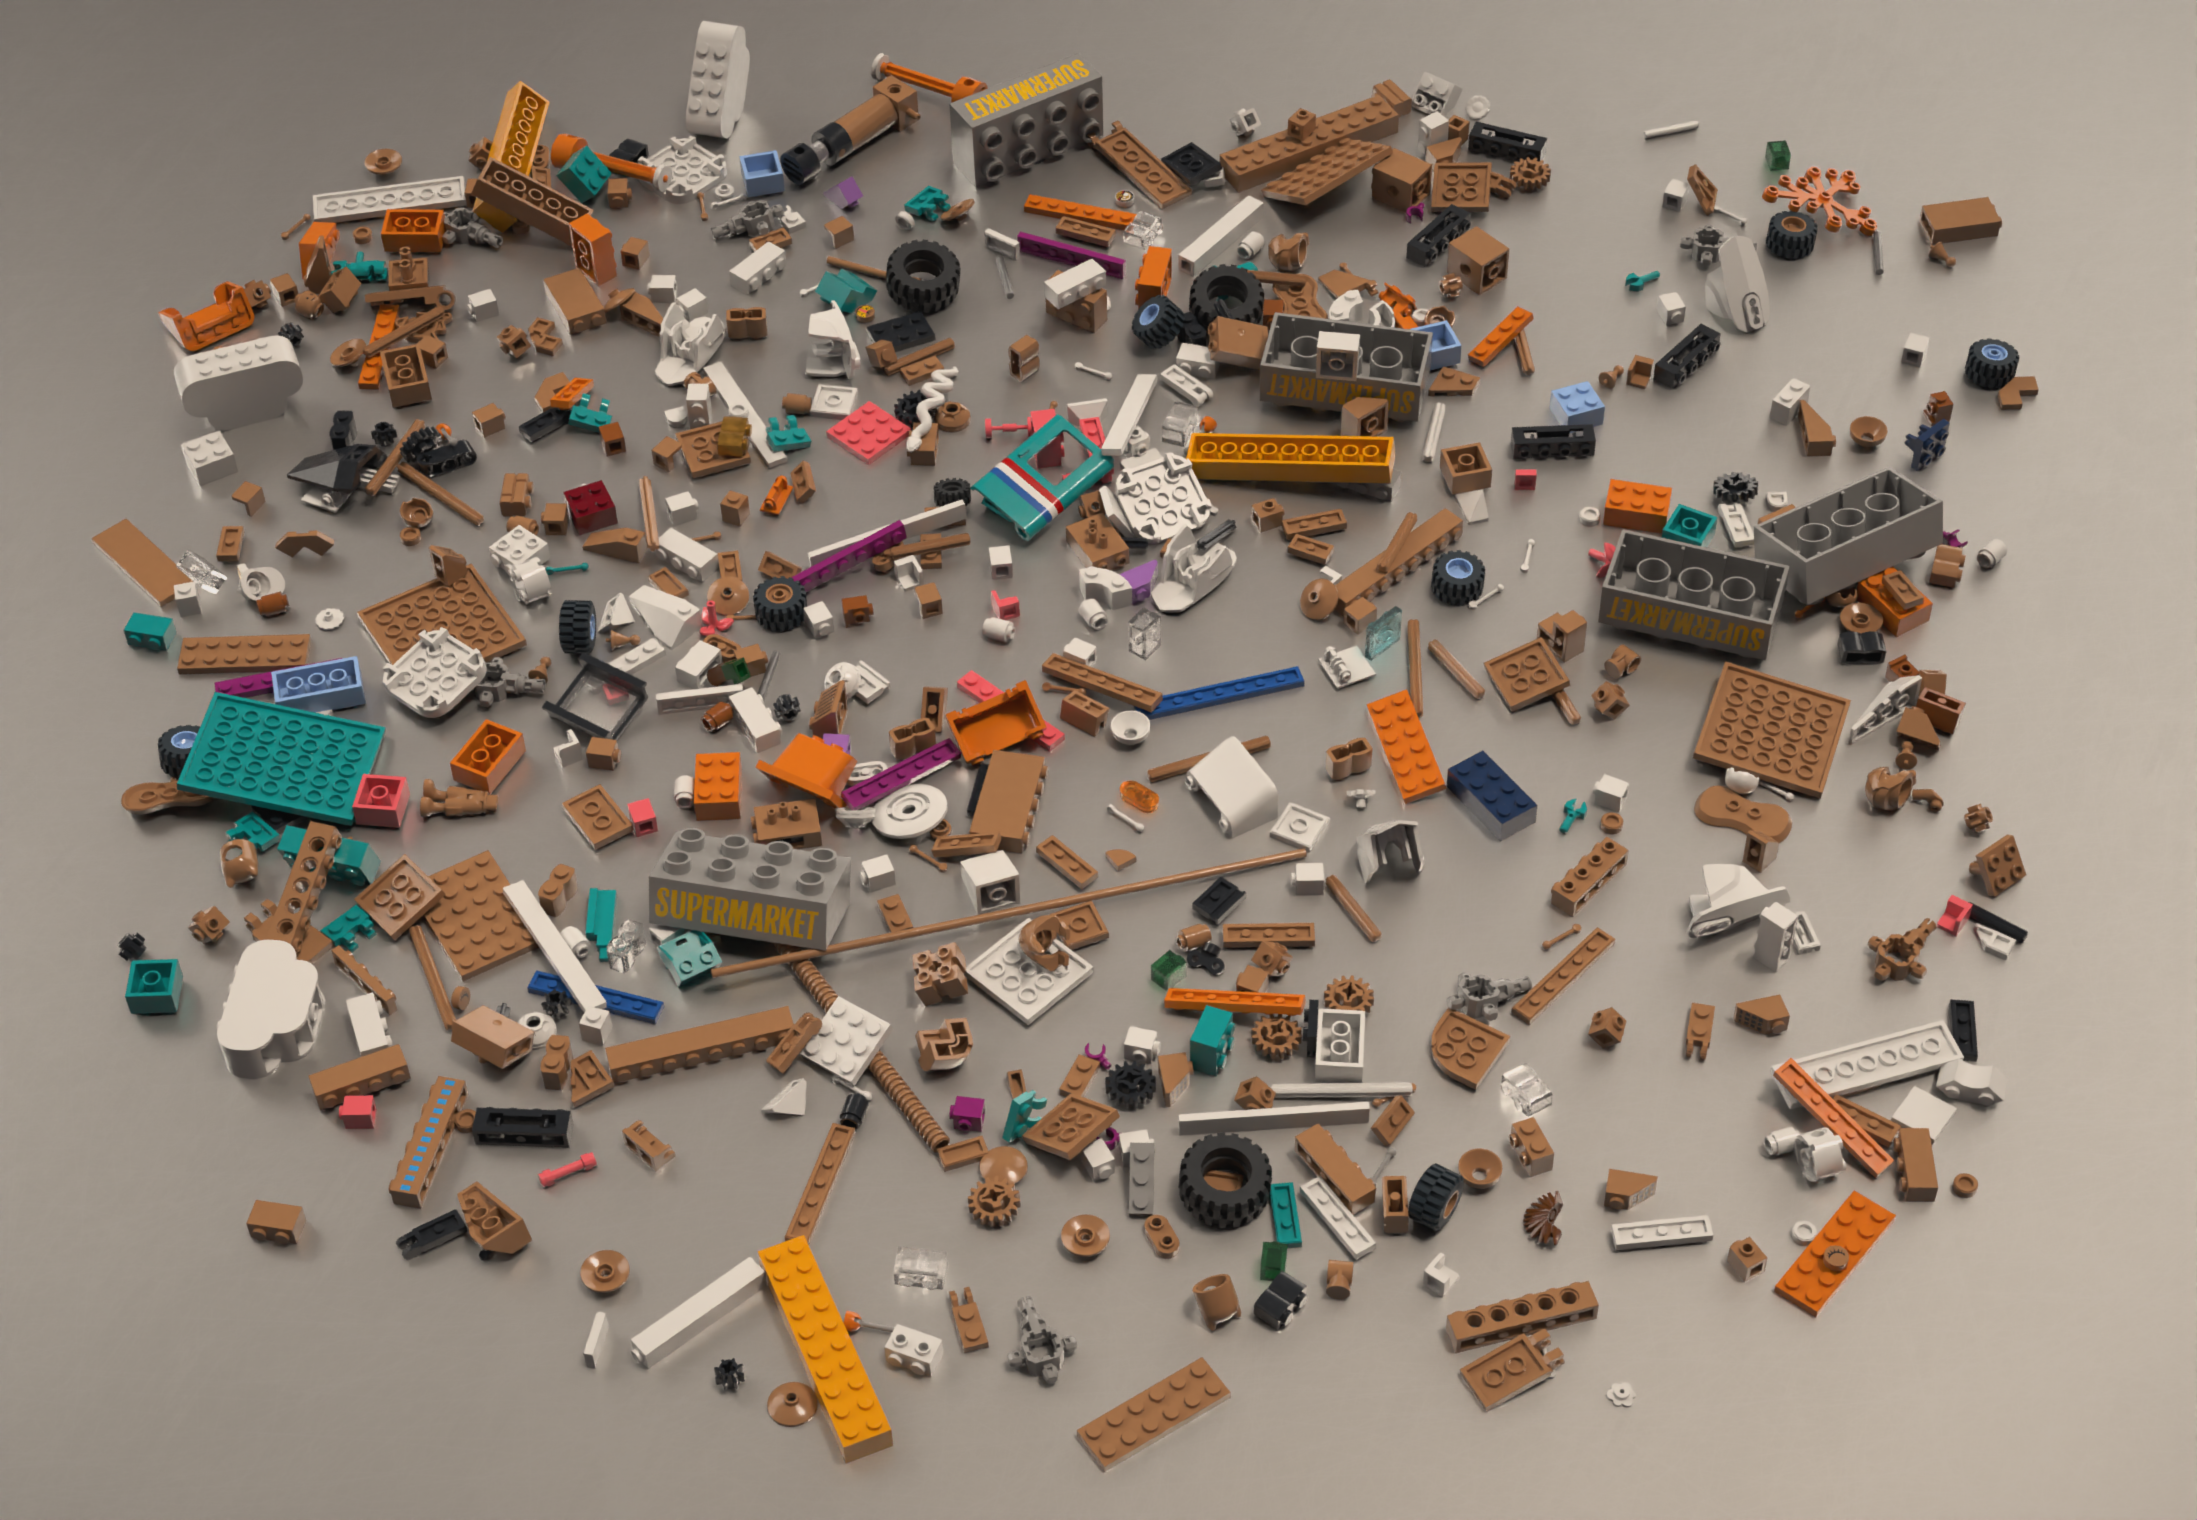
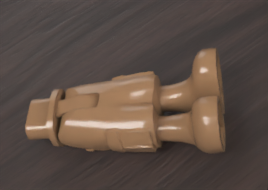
M424 780L423 797H421L420 801L421 817H429L436 813H445L446 816H474L475 814H485L487 810L497 811L498 795H489L488 791L483 792L449 786L447 791H440L436 789L433 780Z

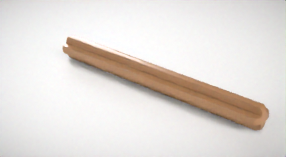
M416 419L365 487L367 495L374 496L403 458L400 454V448L403 447L402 443L407 441V437H410L412 432H419L420 428H425L423 420Z
M401 462L397 465L399 473L476 526L484 522L482 514L406 462Z
M643 476L642 479H639L646 542L647 548L654 552L660 546L651 480L647 476Z
M1410 619L1407 625L1410 696L1418 718H1421L1423 716L1420 630L1419 621L1417 619Z
M1266 735L1241 742L1249 754L1271 747L1270 739ZM1210 752L1149 769L1147 771L1148 779L1150 782H1155L1185 773Z
M416 925L409 929L410 935L445 1029L450 1031L456 1018L422 928Z

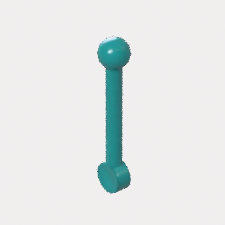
M582 563L581 565L569 567H546L545 570L547 575H552L554 572L582 569L586 571L589 565Z

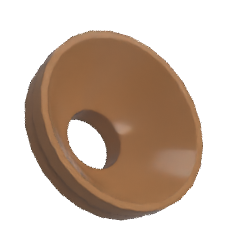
M946 402L935 413V423H938V428L945 432L962 431L969 426L971 421L968 408L958 402ZM952 408H953V409H957V411H955V412H948L947 409H952Z
M1870 416L1859 417L1850 425L1851 438L1864 448L1874 447L1883 443L1888 432L1887 426L1883 421ZM1862 437H1870L1872 441L1863 440Z
M1482 1148L1465 1152L1458 1164L1459 1175L1463 1176L1464 1183L1478 1189H1485L1495 1185L1499 1181L1503 1169L1500 1158L1492 1151ZM1475 1172H1483L1487 1177L1484 1180H1477L1472 1175Z

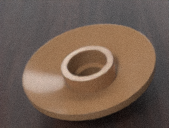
M379 149L371 152L365 158L364 163L366 169L372 173L387 174L401 166L402 157L399 152L393 149Z
M967 199L952 206L941 215V220L949 221L956 219L958 222L962 221L967 217L966 213L974 205V199Z
M634 288L622 291L618 289L613 290L608 294L610 299L604 306L605 313L626 301L636 290Z
M352 339L344 342L333 351L330 362L336 367L356 363L364 353L363 348L366 346V343L362 339Z
M722 577L714 581L709 587L707 600L715 602L716 613L725 616L735 615L747 606L749 591L745 583L740 579ZM731 591V594L725 595L724 592Z
M1316 579L1310 582L1301 594L1300 606L1302 612L1313 620H1321L1328 617L1337 606L1338 590L1327 579Z
M1853 603L1843 608L1840 613V622L1849 632H1858L1860 634L1869 631L1877 632L1882 627L1883 616L1872 605Z
M1087 1214L1078 1215L1065 1223L1061 1231V1240L1064 1247L1070 1253L1081 1257H1089L1099 1254L1107 1247L1110 1240V1231L1107 1224L1099 1217Z
M602 1250L593 1253L583 1262L580 1275L583 1284L588 1289L594 1292L607 1293L620 1288L627 1281L630 1267L627 1259L621 1253L613 1250Z
M788 1382L778 1386L772 1391L767 1402L768 1413L773 1421L786 1427H796L807 1423L815 1415L818 1407L815 1392L808 1385L800 1382Z

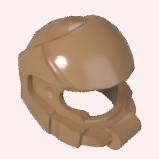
M1297 233L1290 239H1286L1284 234H1280L1269 242V260L1278 271L1294 272L1303 266L1307 257V248L1310 244L1308 233Z
M1879 767L1872 770L1867 776L1865 785L1866 797L1872 804V807L1887 811L1901 808L1910 797L1913 785L1916 784V771L1903 770L1895 775H1891L1889 767Z

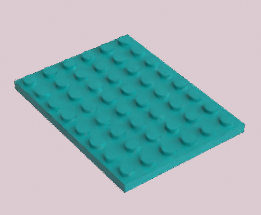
M214 692L177 782V790L352 826L355 819L352 806L362 776L372 772L385 736L386 727Z

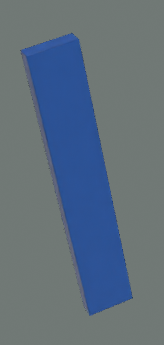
M536 970L527 987L528 993L544 996L554 989L559 992L566 991L567 998H570L571 1003L578 1005L559 976ZM595 985L606 1000V1008H603V1010L610 1011L612 1014L656 1024L665 1007L662 1001Z

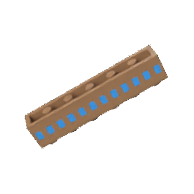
M438 1076L435 1085L431 1086L428 1102L423 1104L421 1118L414 1125L413 1137L406 1144L405 1156L403 1160L399 1161L396 1177L389 1184V1193L394 1204L422 1208L455 1129V1117L463 1110L469 1094L465 1080Z

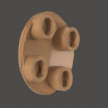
M1001 1146L989 1150L982 1157L980 1172L984 1179L988 1177L990 1181H994L995 1176H998L999 1182L1006 1178L1008 1185L1012 1183L1016 1184L1027 1174L1028 1164L1022 1152L1012 1147Z

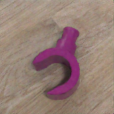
M1421 202L1417 206L1409 207L1406 210V221L1411 224L1412 215L1419 216L1420 220L1423 221V208L1425 204Z
M1959 529L1952 533L1943 531V538L1947 540L1949 546L1963 548L1968 544V541L1964 543L1958 541L1956 535L1960 531Z
M1089 1043L1085 1046V1057L1100 1061V1065L1104 1066L1106 1070L1111 1068L1112 1064L1106 1058V1047L1104 1044L1102 1052L1098 1055L1089 1053Z
M1109 1127L1106 1129V1135L1111 1137L1112 1140L1104 1142L1111 1151L1119 1143V1133L1114 1128Z

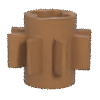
M1454 273L1442 276L1443 280L1439 281L1442 295L1447 294V298L1459 296L1458 291L1463 289L1461 278L1459 276L1455 277Z
M1980 803L1967 808L1969 813L1964 815V819L1969 829L1975 828L1976 832H1980L1990 828L1988 823L1993 821V816L1988 807L1982 808Z

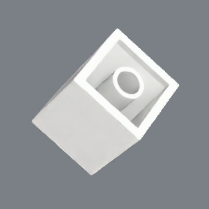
M1003 850L960 862L961 877L977 915L1020 904L1019 873Z

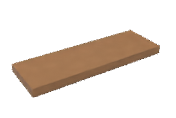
M1126 128L1095 142V147L1159 208L1164 209L1192 195V189Z
M127 519L91 538L92 543L160 607L175 599L174 585L194 582L193 579Z

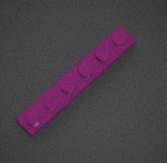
M1021 231L1017 235L1020 252L1072 266H1078L1093 259L1106 271V275L1124 279L1126 276V260Z
M898 520L792 578H794V581L798 580L804 586L805 591L808 592L907 539L904 524L901 520Z
M271 672L214 683L215 692L242 698L274 693Z
M948 738L842 791L841 798L851 810H859L960 759L962 753L952 740Z

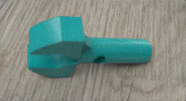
M1654 271L1640 277L1631 273L1626 277L1625 286L1630 285V291L1639 292L1643 290L1644 283L1659 278L1660 273Z
M1577 799L1566 802L1563 812L1568 813L1559 828L1561 833H1567L1576 818L1585 819L1587 815L1585 802H1583L1581 808L1574 810V807L1576 806Z

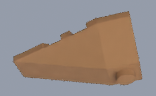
M476 1181L457 1194L470 1236L484 1250L513 1254L532 1241L523 1218L479 1182Z

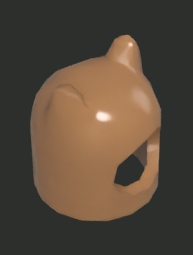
M235 839L221 847L219 853L221 868L226 885L229 888H233L234 884L247 883L258 875L257 851L252 842L244 839ZM231 848L242 850V854L232 860L225 858Z
M1214 1275L1203 1279L1193 1287L1192 1291L1199 1310L1211 1331L1216 1329L1217 1323L1226 1321L1232 1316L1236 1318L1241 1317L1239 1300L1229 1275ZM1209 1286L1216 1287L1207 1291H1203L1205 1288Z

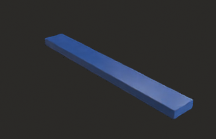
M1296 666L1163 695V700L1152 712L1134 706V709L1146 715L1149 720L1303 687L1305 681L1299 667Z

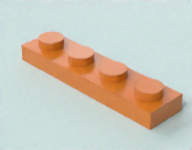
M1517 306L1468 354L1469 361L1485 367L1534 319L1533 313Z

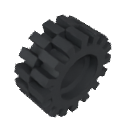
M946 478V481L940 480L935 483L934 503L936 506L941 507L959 500H963L965 507L970 504L971 489L968 481H963L960 478L958 480L956 478L952 480Z

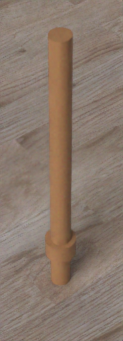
M831 256L827 258V264L886 279V271Z

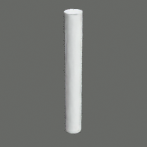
M1697 121L1644 131V138L1696 129L1699 125Z

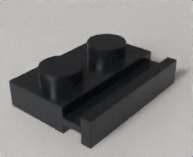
M1220 877L1192 903V909L1207 919L1214 920L1215 924L1218 925L1246 899V892L1238 890L1237 886Z
M1309 999V1009H1304V1023H1308V1027H1303V1041H1307V1057L1316 1058L1319 1000Z

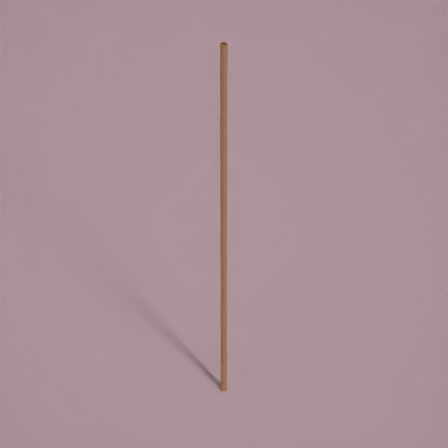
M1304 848L837 943L829 945L826 951L808 949L711 969L712 978L1084 903L1091 900L1094 901L1307 857Z

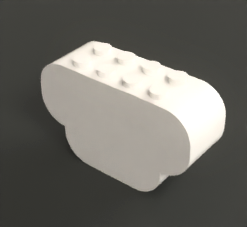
M703 21L698 29L686 110V129L689 133L728 139L732 134L734 123L739 120L743 112L750 54L748 48L745 47V29L741 26Z
M282 336L259 338L187 356L180 360L174 369V377L185 411L194 417H207L209 423L219 430H232L279 417L287 408V397L298 392L303 384L302 371L293 345L287 338Z
M260 940L249 945L243 951L239 964L234 968L233 983L229 984L227 1002L223 1003V1015L221 1020L217 1022L216 1032L226 1066L237 1077L258 1079L269 1076L278 1069L281 1062L300 1060L307 1056L314 1047L326 1007L325 997L318 985L316 968L307 961L297 960L295 949L285 941Z

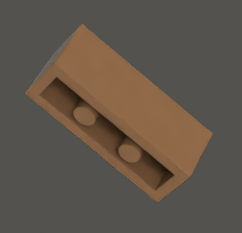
M1900 1128L1898 1138H1894L1893 1141L1894 1152H1898L1899 1156L1896 1161L1897 1172H1901L1902 1176L1899 1180L1900 1192H1904L1905 1202H1935L1938 1182L1929 1128Z

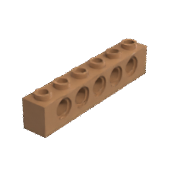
M310 821L265 940H280L289 943L295 949L296 955L302 948L303 936L310 927L311 915L318 906L319 894L326 885L327 873L334 864L336 849L340 847L342 842V835L336 827ZM324 846L321 851L317 852L320 847ZM316 867L313 872H309L311 868ZM308 887L306 892L301 893L304 888ZM297 908H300L297 913H294ZM293 928L289 934H286L287 930Z
M1589 1281L1574 1282L1569 1286L1561 1288H1550L1544 1292L1530 1293L1512 1300L1505 1299L1499 1303L1487 1306L1480 1305L1475 1309L1453 1312L1447 1315L1446 1331L1456 1354L1512 1340L1523 1333L1529 1336L1544 1328L1549 1331L1597 1319L1599 1304Z

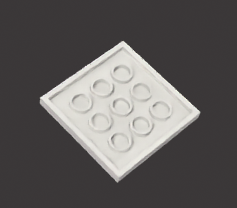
M1027 918L969 964L964 973L969 980L1027 1025H1030L1093 973L1092 965L1057 939L1053 940V943L1044 954L1052 955L1061 950L1069 955L1068 966L1061 965L1056 970L1049 971L1025 955L1020 947L1018 938L1022 928L1032 921L1030 918Z

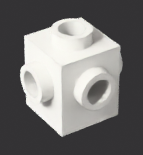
M1254 107L1247 111L1243 108L1234 113L1235 117L1229 119L1231 128L1237 136L1243 133L1245 136H1248L1255 132V127L1261 125Z
M1139 426L1135 427L1123 452L1127 458L1135 455L1142 456L1149 450L1150 437L1148 433L1144 432Z

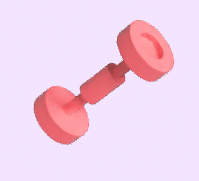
M1027 417L1028 425H1017V423L992 426L991 418L985 419L986 439H992V430L1016 432L1017 429H1028V437H1030L1031 417Z

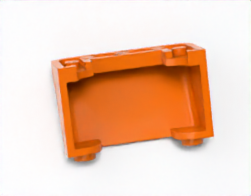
M229 281L218 285L213 292L215 304L184 318L175 308H166L158 312L162 323L185 349L196 351L252 325L255 318L242 286Z
M1026 680L1017 683L1016 687L1012 688V692L1009 688L1002 694L967 709L966 707L963 708L962 713L954 710L945 714L946 721L966 763H971L972 766L983 762V758L991 755L993 750L1000 751L1030 737L1032 740L1040 738L1044 735L1043 731L1047 729Z

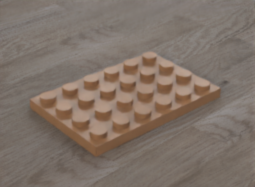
M1344 138L1339 141L1338 145L1325 149V152L1321 155L1313 156L1310 159L1311 161L1298 165L1292 172L1283 174L1279 180L1269 182L1267 187L1261 191L1263 197L1307 205L1393 154L1391 146Z
M489 850L428 876L446 895L431 907L423 917L462 981H466L539 948L504 896L503 887L509 886L510 883Z

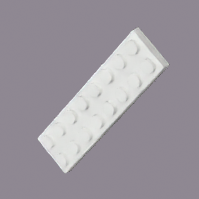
M463 176L313 195L314 221L329 223L384 217L387 209L439 210L467 205Z
M1944 1020L1795 1059L1794 1061L1833 1098L1835 1095L1840 1096L1937 1070L1950 1061L1958 1058L1963 1060L1964 1056ZM1784 1063L1771 1066L1770 1072L1772 1076ZM1773 1076L1789 1109L1803 1106Z

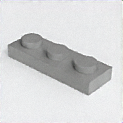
M1130 1142L1129 1216H1152L1154 1205V1143Z

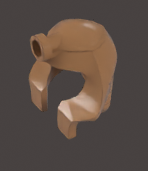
M1055 915L1039 916L1022 928L1018 938L1022 951L1031 960L1049 971H1054L1061 965H1069V955L1061 950L1052 955L1044 954L1053 943V940L1056 939L1057 933L1065 940L1070 939V929L1059 917Z

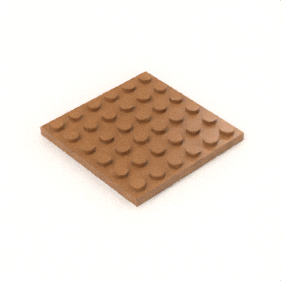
M472 564L466 565L467 574L449 587L436 578L357 612L359 620L391 665L395 664L420 640L419 633L423 630H426V633L440 630V627L447 629L451 636L471 649L477 648L485 662H490L495 657L504 656L527 646V643L522 633Z
M1725 661L1693 759L1725 769L1732 767L1734 772H1748L1756 778L1759 777L1760 780L1821 799L1851 700Z

